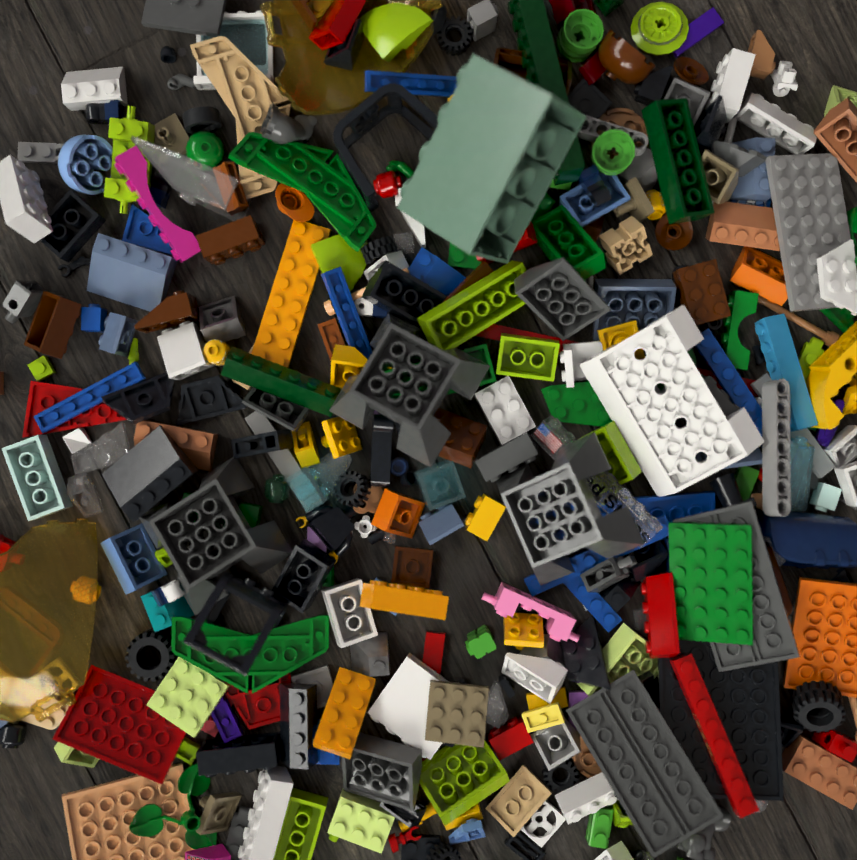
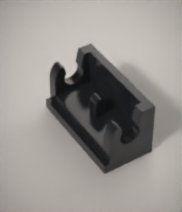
M416 800L414 812L383 802L379 805L409 828L420 824L427 809L418 800Z

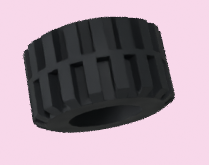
M152 629L146 630L135 637L129 643L130 646L126 649L128 654L125 655V660H129L126 664L127 668L131 667L132 669L130 673L132 675L136 673V678L139 680L144 677V681L147 682L150 679L156 681L158 678H163L178 658L171 649L170 637L172 634H164L165 630L163 629L154 632ZM146 645L155 646L160 651V664L150 663L145 658L144 648Z
M813 680L810 683L804 682L802 686L798 685L796 690H793L791 702L794 719L804 729L807 728L808 731H816V733H821V731L829 732L831 729H837V726H841L843 724L842 721H845L846 712L842 694L831 683Z

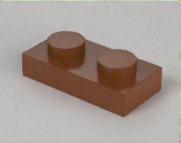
M336 318L317 324L330 361L335 344L345 345Z

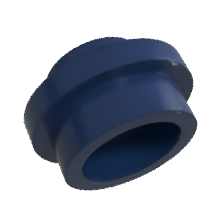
M397 457L391 461L390 471L393 475L402 476L408 471L409 465L404 458Z

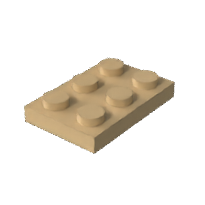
M522 765L510 779V782L502 788L485 809L515 837L553 792L530 769Z

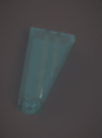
M801 436L790 438L791 510L806 511L815 448L807 442L806 438Z

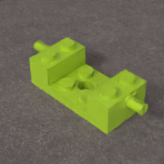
M127 106V118L109 119L108 138L113 139L111 178L105 177L104 197L120 201L119 213L128 214V203L137 202L139 197L135 191L131 192L125 183L128 180L124 174L120 175L114 166L116 156L137 146L148 163L147 182L149 189L151 186L155 126L149 122L136 120V107Z

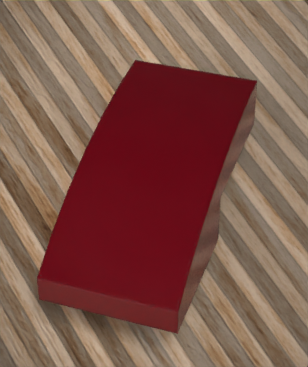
M598 49L579 68V71L589 85L593 84L606 70L599 61Z

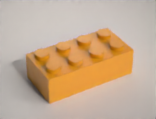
M370 580V584L363 583L360 607L446 620L449 596H443V591L411 586L406 588V585Z
M339 667L313 741L314 748L351 760L376 684L375 678Z

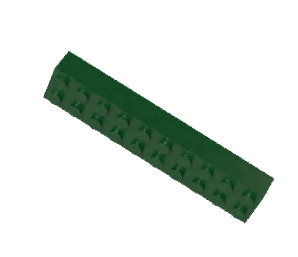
M510 0L508 2V11L513 16L512 27L514 33L517 32V48L522 52L521 64L522 68L526 69L527 72L526 82L569 105L544 1ZM577 136L553 178L555 186L578 181L585 168Z

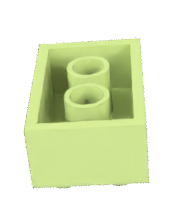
M342 789L327 833L382 854L395 817L380 807V802Z

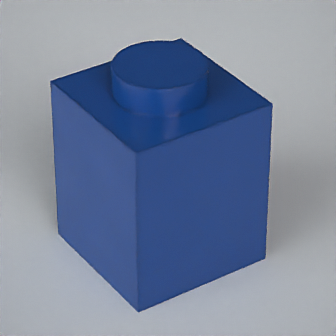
M89 304L88 307H82L81 330L104 333L107 310L101 308L99 304Z

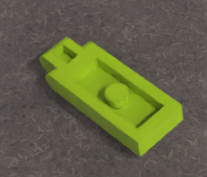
M812 337L809 343L806 342L798 357L805 382L810 373L808 367L824 353V349H822L824 341L816 337Z

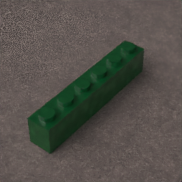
M233 346L228 353L221 372L222 376L329 417L333 414L329 409L342 390L334 385Z

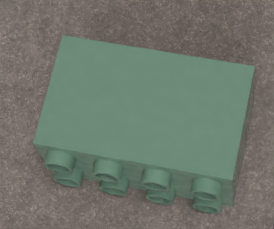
M473 54L469 63L464 64L458 72L457 87L450 101L445 103L438 113V126L431 140L422 146L419 152L420 162L413 177L403 184L401 189L402 199L397 208L466 253L507 264L582 127L586 116L553 95Z

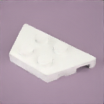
M850 239L827 254L817 258L816 261L820 298L827 302H832L840 309L846 308L851 311L853 316H857V268L855 265L854 241Z

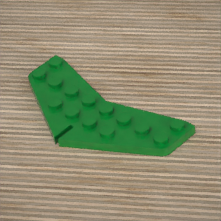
M250 132L246 134L229 154L228 158L236 164L304 192L346 243L358 252L376 228L373 216L338 153L329 164H326L332 156L333 150L294 141L287 144H278L263 138L260 133Z
M691 348L687 352L696 365V357ZM589 381L574 383V387L567 388L566 384H558L540 389L551 417L555 421L600 427L612 422ZM663 383L657 384V387L660 389V391H662L664 387Z
M317 615L273 628L245 677L184 644L183 641L195 619L184 616L172 617V652L247 694L249 693V675H252L253 694L325 653L329 647V615ZM206 622L201 628L208 641L206 646L230 659L236 655L249 654L260 634L250 635Z

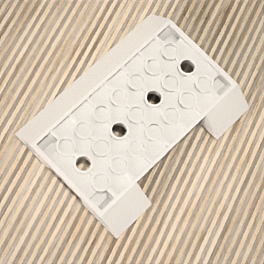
M684 304L650 323L646 328L615 346L612 345L579 365L611 420L617 425L635 460L658 497L675 494L748 456L765 442L745 407L725 417L687 351L704 338ZM640 348L646 351V357L641 360L637 359L634 355V352ZM658 383H663L667 387L666 391L662 394L655 391V386ZM680 417L685 418L687 421L686 426L682 428L675 425L676 419ZM698 452H704L707 454V458L705 461L700 462L695 459V455Z

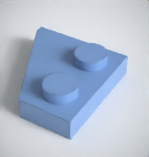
M474 818L467 820L465 824H461L448 838L450 845L483 838L486 835L481 820L477 821Z

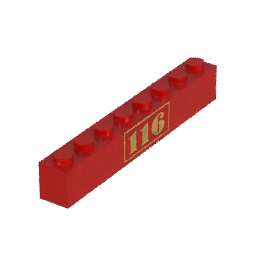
M685 653L670 659L671 666L734 813L739 818H743L758 812V806L692 654Z

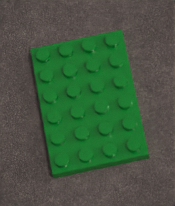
M669 522V573H673L679 640L753 645L752 524Z

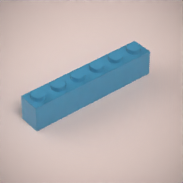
M785 313L762 318L754 323L755 331L759 337L761 351L764 354L766 368L771 380L786 379L790 385V432L818 425Z

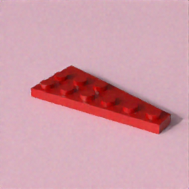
M31 381L22 438L127 419L102 402L58 427L42 433L33 416L83 389Z

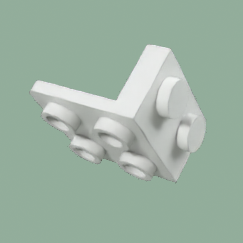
M600 341L563 344V352H560V361L565 364V370H561L562 382H566L567 388L574 387V381L588 380L579 365L603 351Z

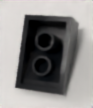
M719 95L699 116L694 128L701 157L705 150L714 154L713 142L714 140L718 141L726 130L724 125L727 117L723 96Z

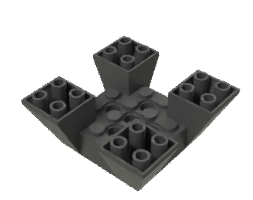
M388 313L369 344L375 349L360 374L348 378L329 411L362 430L374 411L401 424L396 448L431 468L451 435L434 417L436 411L449 389L471 400L488 372L490 365L458 348L443 351L419 338L422 329L396 315ZM414 360H421V363L418 365L412 364ZM393 367L390 373L384 372L386 368ZM404 377H411L410 381L402 382ZM422 386L429 387L425 392L419 391ZM394 394H401L399 399H391Z
M595 432L560 448L552 470L534 478L529 465L525 464L496 480L502 499L540 586L575 572L567 554L583 547L609 559L645 544L628 506L603 517L586 480L610 470L611 467ZM545 492H547L549 496L548 500L545 497ZM570 503L574 505V511L570 508ZM553 510L556 512L557 518L554 517ZM561 529L565 532V537L562 536Z
M234 456L203 475L200 489L177 504L173 497L170 496L140 518L157 549L164 547L178 571L177 580H179V586L186 593L184 597L194 615H198L220 580L218 577L220 573L243 560L262 574L288 558L293 551L275 520L252 528L250 527L235 500L253 490L255 486L238 458L234 459ZM195 513L199 514L197 522L193 519ZM224 518L226 521V525L222 529L220 527V521ZM206 529L209 532V536L207 539H205L203 536V533ZM189 540L192 542V547L190 549L187 548V542ZM215 546H217L219 549V553L217 556L213 554V549ZM223 590L218 601L229 595L226 590Z

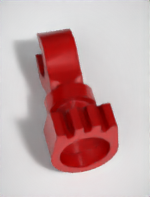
M414 826L404 834L403 832L399 833V836H396L395 833L388 835L392 852H398L399 844L401 843L404 845L409 840L418 841L422 835L415 838L412 836V831L419 827Z

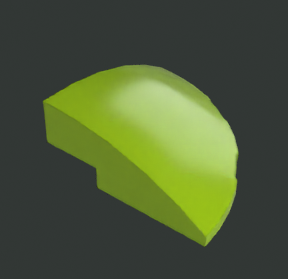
M387 3L386 5L375 7L360 18L364 35L381 58L387 62H390L402 49L406 50L433 22L432 18L421 9L403 3Z
M340 234L311 244V250L321 274L341 267L348 288L351 291L359 278L362 277L366 267L361 249L358 252L355 251Z

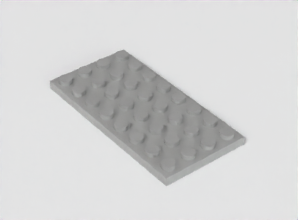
M831 153L768 156L765 163L790 312L838 308L832 302H827L820 298L816 261L817 258L851 239L838 160Z

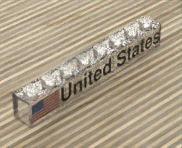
M553 416L543 420L530 435L554 460L560 448L576 441L575 436L568 432L561 422ZM606 471L586 480L596 503L607 514L627 506L629 507L645 544L663 528L659 520L653 517L645 509L644 505L638 502L631 495L630 491L617 481L613 474Z

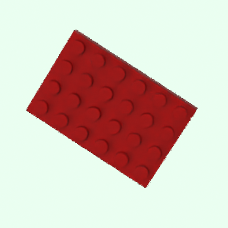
M91 665L52 739L163 785L187 733L147 706L155 690Z

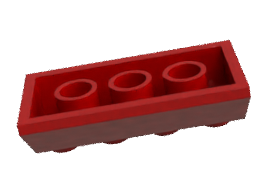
M673 573L645 577L643 583H641V594L645 595V602H642L643 614H646L647 621H644V632L648 633V641L645 642L646 653H649L650 658H674L680 653Z

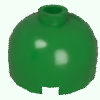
M199 131L193 134L187 141L185 148L186 157L190 164L201 171H212L214 167L219 166L223 161L225 153L224 145L220 138L208 131Z

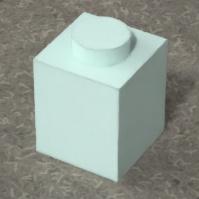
M818 482L817 490L814 489L809 504L815 505L816 510L825 513L827 510L835 511L842 489Z

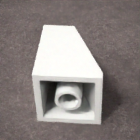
M183 322L179 324V328L174 330L172 328L166 329L161 332L162 335L157 336L169 379L182 380L214 366L207 362L204 357L203 347L205 342L198 325L194 322Z

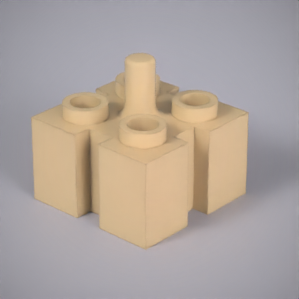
M633 216L619 223L618 229L614 230L611 228L599 235L602 247L607 251L605 256L608 264L619 275L633 268L632 263L636 261L641 263L653 255L650 244L645 240L647 234L644 226Z

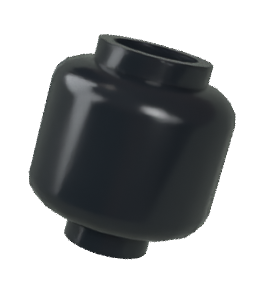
M11 720L0 728V744L2 748H19V745L25 742L27 727L24 724H20L21 720Z

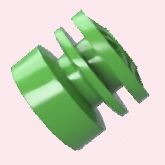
M578 9L568 15L556 40L557 49L563 58L578 63L585 61L594 52L604 32L603 22L600 17L587 9Z
M617 129L603 132L596 139L592 148L591 159L593 165L597 167L600 173L607 176L623 173L635 156L633 139L626 132ZM611 149H614L615 154H618L613 159H610V155L607 154Z

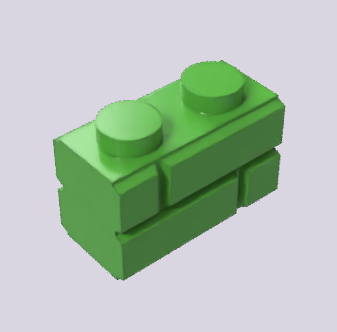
M484 624L477 628V631L473 630L467 634L465 644L470 656L474 655L479 659L485 656L486 652L490 653L496 650L497 646L494 637L487 625Z
M607 805L596 813L589 814L585 837L589 846L608 849V838H610L614 813L612 805Z

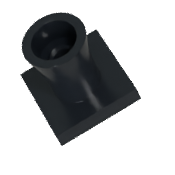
M735 473L721 476L709 483L722 507L752 500L756 510L757 504L754 497L743 501Z

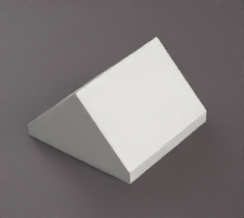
M847 425L832 438L828 447H822L836 466L835 468L849 464L857 458V425Z

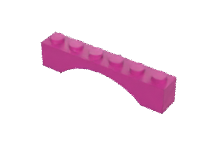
M134 146L116 156V163L114 164L116 170L120 175L124 174L128 180L125 182L131 192L135 191L139 197L137 202L143 210L146 209L150 214L148 218L154 227L157 226L161 231L159 235L165 244L169 243L172 248L170 252L176 261L180 260L183 263L201 252L193 233L172 223L156 206L147 182L148 163L138 147Z

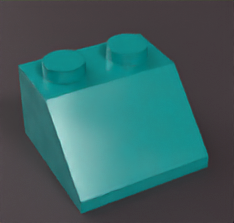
M151 591L141 596L154 632L172 626L173 616L188 618L194 616L184 595L161 607H158Z

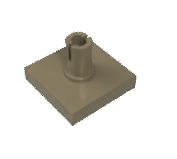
M176 113L154 124L153 152L163 167L186 154L185 148L189 136Z
M634 177L623 186L631 199L616 207L613 211L617 217L629 212L631 216L641 223L655 210L637 177Z
M229 792L202 797L199 805L204 808V811L200 818V827L196 832L199 835L227 831L242 795L238 792Z

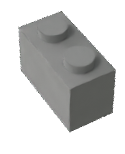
M483 0L467 9L466 24H470L474 41L495 31L499 12L496 5L492 4L490 0Z

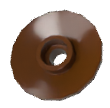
M679 57L675 60L674 69L681 79L699 86L704 85L708 81L709 75L707 70L696 60L689 57Z
M665 214L656 224V240L660 246L667 250H681L692 239V223L689 221L669 224L667 214ZM674 230L675 236H671L669 231Z

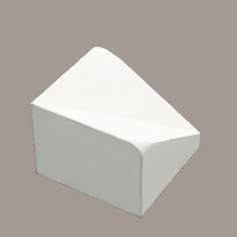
M77 428L63 436L72 454H77L93 445L84 428Z

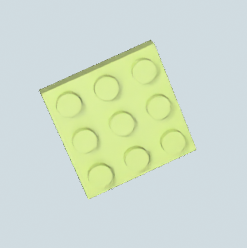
M178 657L147 703V706L193 738H196L229 688V685L214 675Z

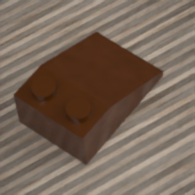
M183 290L174 292L173 296L164 299L135 324V330L150 333L178 326L186 321L194 322L200 320L196 297Z

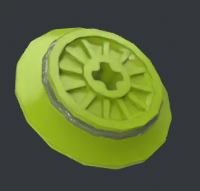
M655 2L644 6L633 17L631 24V35L636 46L645 53L657 56L670 54L679 49L686 40L689 31L688 19L683 11L674 4L666 2Z

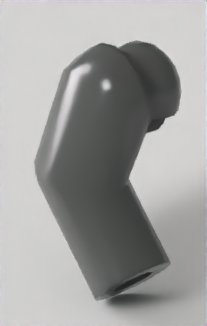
M180 73L171 77L167 82V86L171 90H178L183 86L193 89L196 87L192 77Z

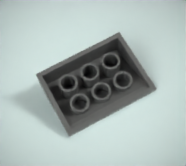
M564 257L530 268L514 279L515 293L562 341L611 311L609 305Z
M359 733L351 760L342 757L344 791L414 812L422 769V749Z

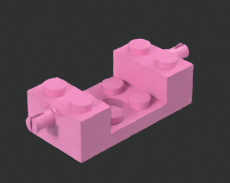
M501 582L495 596L484 592L481 598L491 603L494 609L497 610V614L506 618L508 615L513 617L518 604H521L520 607L528 611L534 609L538 612L539 616L547 619L544 627L550 638L558 642L561 639L566 642L568 639L576 643L579 641L580 635L572 632L576 619L570 612L535 596H531L504 582Z

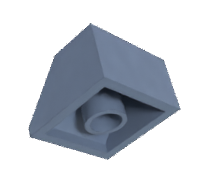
M110 312L104 322V334L99 338V349L127 357L135 332L134 325L138 321Z
M445 502L437 507L438 511L432 514L429 511L420 517L422 520L419 521V525L430 545L464 526L452 502L450 504Z

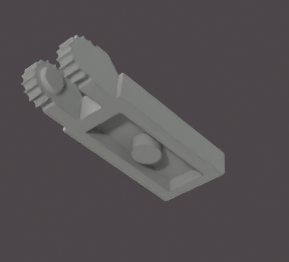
M18 142L17 160H21L23 163L58 164L59 151L64 144Z

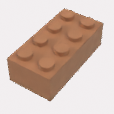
M801 734L788 748H785L782 754V770L853 810L857 803L856 765L829 752L821 745Z

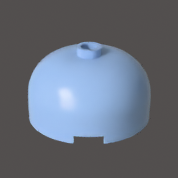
M77 135L70 138L62 146L58 156V169L64 182L71 189L82 194L96 195L104 192L105 183L102 184L103 176L100 172L94 170L108 171L111 168L113 147L104 138L96 135Z

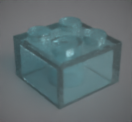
M445 460L434 464L431 468L426 467L414 472L426 507L430 511L466 497L453 461Z
M310 466L304 467L286 479L306 513L330 499L328 497L330 494L325 484H320L318 472L315 468H310Z

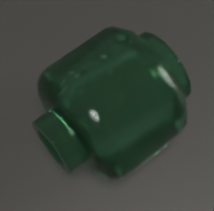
M273 474V477L268 478L265 482L264 496L271 503H283L284 500L289 498L290 481L285 479L284 475Z

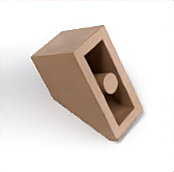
M757 30L751 37L748 48L749 53L756 54L750 76L764 80L775 69V53L762 31Z

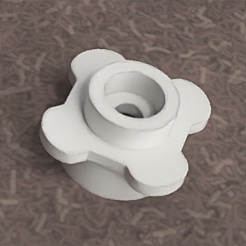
M364 515L362 520L354 523V528L358 530L362 538H367L370 532L377 529V527L371 524L372 522L368 515Z

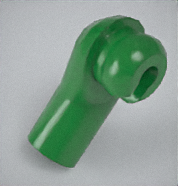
M392 160L386 167L387 171H400L408 179L413 177L414 171L402 161Z

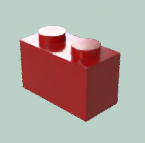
M514 717L508 720L506 725L502 727L497 726L488 734L489 742L499 761L534 743L522 717Z

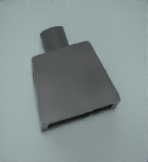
M16 280L3 302V307L8 310L5 319L15 324L19 317L32 316L38 307L43 291L46 290L35 281Z

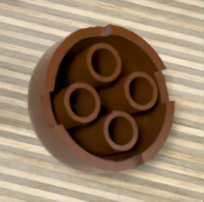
M609 30L598 48L599 61L608 70L606 75L614 81L618 78L626 84H637L645 80L655 68V65L650 61L647 64L645 62L647 58L623 38L618 37V39H615L616 33Z

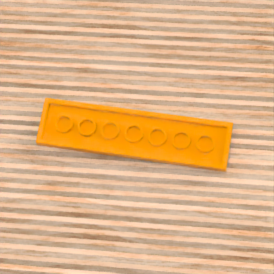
M293 220L251 354L289 368L319 272V266L311 250V244L329 238L331 229L308 222Z

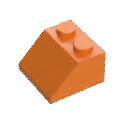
M384 489L371 524L385 532L412 539L425 503L401 493Z

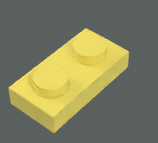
M559 702L528 710L521 714L528 733L565 723Z

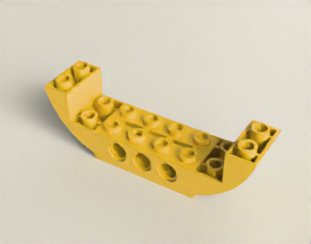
M857 321L808 367L810 373L806 380V386L818 425L811 428L833 429L839 425L840 420L844 417L843 413L830 398L836 396L839 393V389L843 385L848 384L853 379L852 376L857 372Z

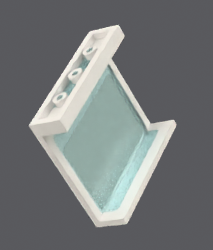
M238 11L237 13L224 12L220 36L228 38L274 84L273 21L270 13L266 11H256V13H247L245 11ZM196 34V43L215 37ZM197 62V76H193L196 88L198 90H216Z

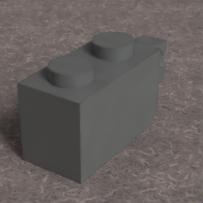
M623 556L612 557L585 571L580 576L588 592L599 593L630 576L629 568L636 565L637 561L634 556H628L624 559Z

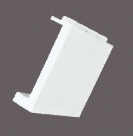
M409 653L372 705L368 714L373 721L383 724L389 733L399 736L405 745L422 749V757H427L431 760L442 742L425 740L430 681H449Z

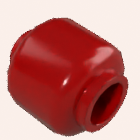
M394 171L379 173L376 176V180H373L376 194L384 199L398 195V188L403 186L401 176H397Z

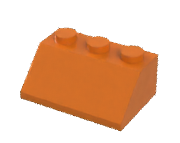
M744 246L732 269L730 281L736 286L743 287L752 293H759V296L766 298L770 303L782 306L788 299L782 262L753 247Z

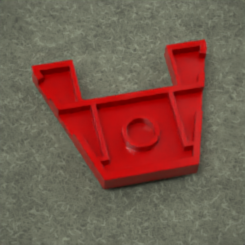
M291 672L279 678V681L273 682L253 694L252 688L249 689L247 694L226 683L229 685L226 694L231 699L249 730L280 721V683H290Z

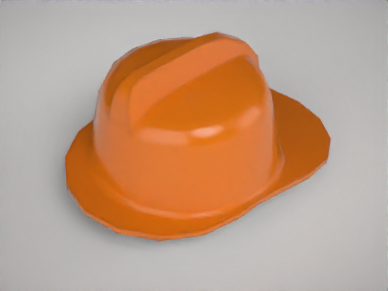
M283 183L277 186L275 197L278 209L297 222H306L313 217L314 206L304 192Z

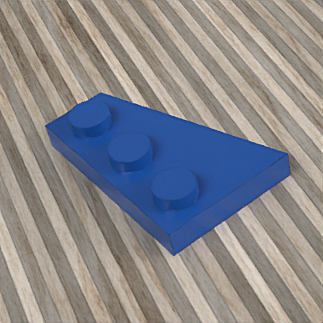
M132 204L122 241L172 256L170 252L172 248L169 243L165 244L161 239L159 228L152 225L148 214Z

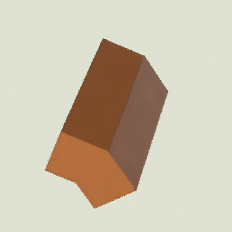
M224 161L221 165L214 167L213 171L227 213L232 216L242 212L249 205L240 183L235 163Z

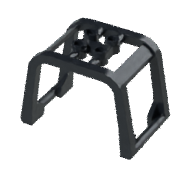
M395 83L386 84L377 89L342 118L335 126L333 133L339 157L371 212L379 207L378 201L375 199L376 191L359 169L348 149L390 114H400L423 134L428 141L431 140L438 126V116L402 85ZM387 96L388 105L378 111L379 106L377 103ZM402 99L430 124L431 128L402 105ZM350 126L353 132L344 139L343 132Z
M225 572L210 594L183 643L246 677L270 632L280 624L289 604L274 597L275 592L266 587H262V589L256 587L257 582L246 577L242 580L232 573ZM223 590H226L229 595L218 601ZM231 593L271 614L249 654L236 655L232 659L206 646L208 641L201 629L205 621L213 625L216 623Z

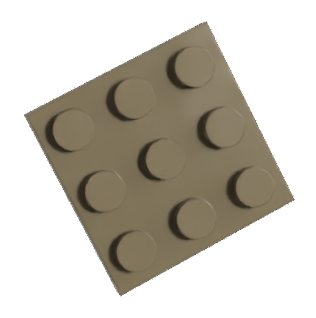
M431 680L425 740L484 748L489 686Z

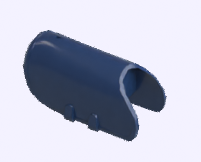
M763 510L757 516L764 540L772 545L779 565L795 566L796 568L818 567L819 569L857 567V523L850 518L790 511L784 517L767 516Z

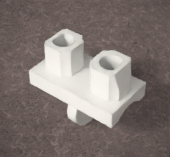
M780 61L778 69H774L773 73L770 74L774 81L772 90L777 97L787 95L790 88L795 91L797 90L798 84L795 80L797 72L792 68L793 64L790 61Z

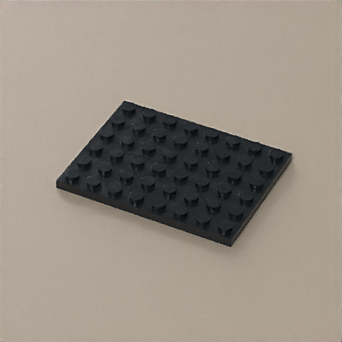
M679 640L680 653L675 657L685 653L692 654L754 799L784 801L778 661L719 672L710 642ZM658 658L659 712L712 798L728 799L669 661L673 658Z

